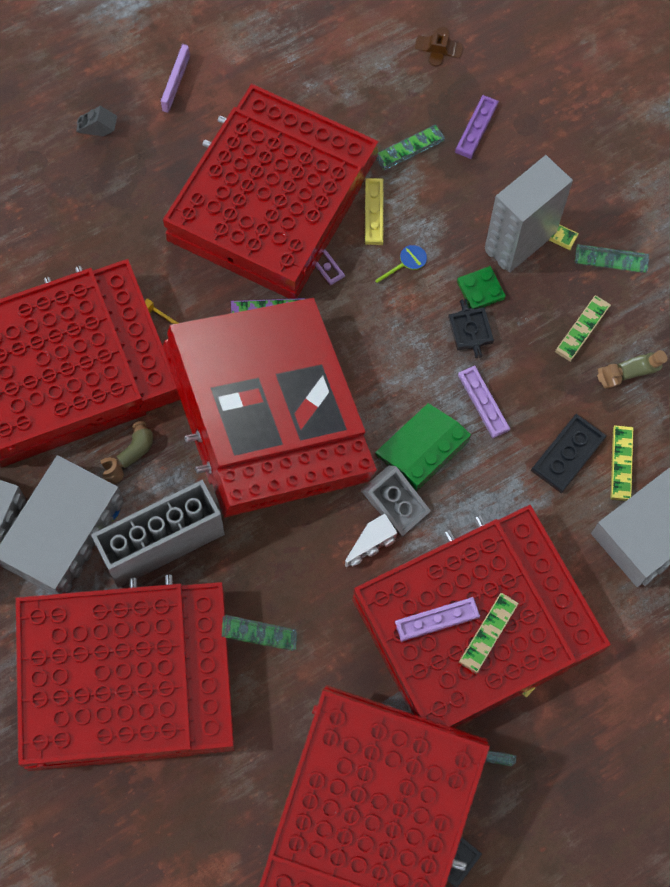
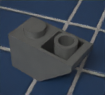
M99 106L78 118L76 132L105 136L114 131L117 115Z

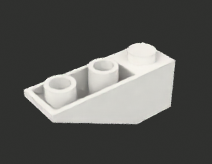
M385 514L367 524L345 560L346 568L350 565L352 567L358 565L365 556L371 557L382 546L388 547L396 541L397 531Z

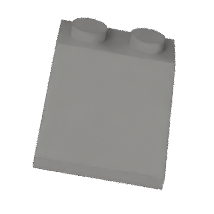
M387 466L361 489V492L381 515L385 514L401 536L405 535L431 512L396 466Z

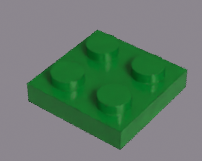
M491 266L457 278V283L465 299H467L469 308H484L505 300L506 296Z

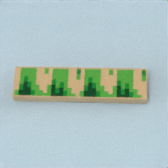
M595 295L555 352L571 362L607 312L610 304Z
M500 593L460 659L459 663L477 674L519 603Z

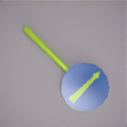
M416 245L405 247L400 254V261L402 263L376 279L375 282H380L403 266L411 270L422 268L427 261V254L421 247Z

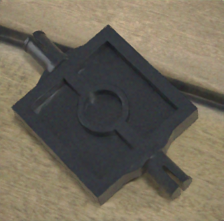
M461 299L459 302L462 310L448 316L457 350L473 349L475 358H478V356L481 358L483 355L480 347L493 344L494 342L485 307L472 309L469 308L467 299H464V301Z

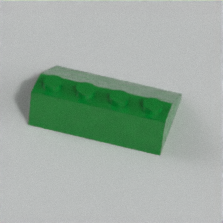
M428 403L383 444L375 454L387 466H396L417 492L469 443L471 434L456 420Z

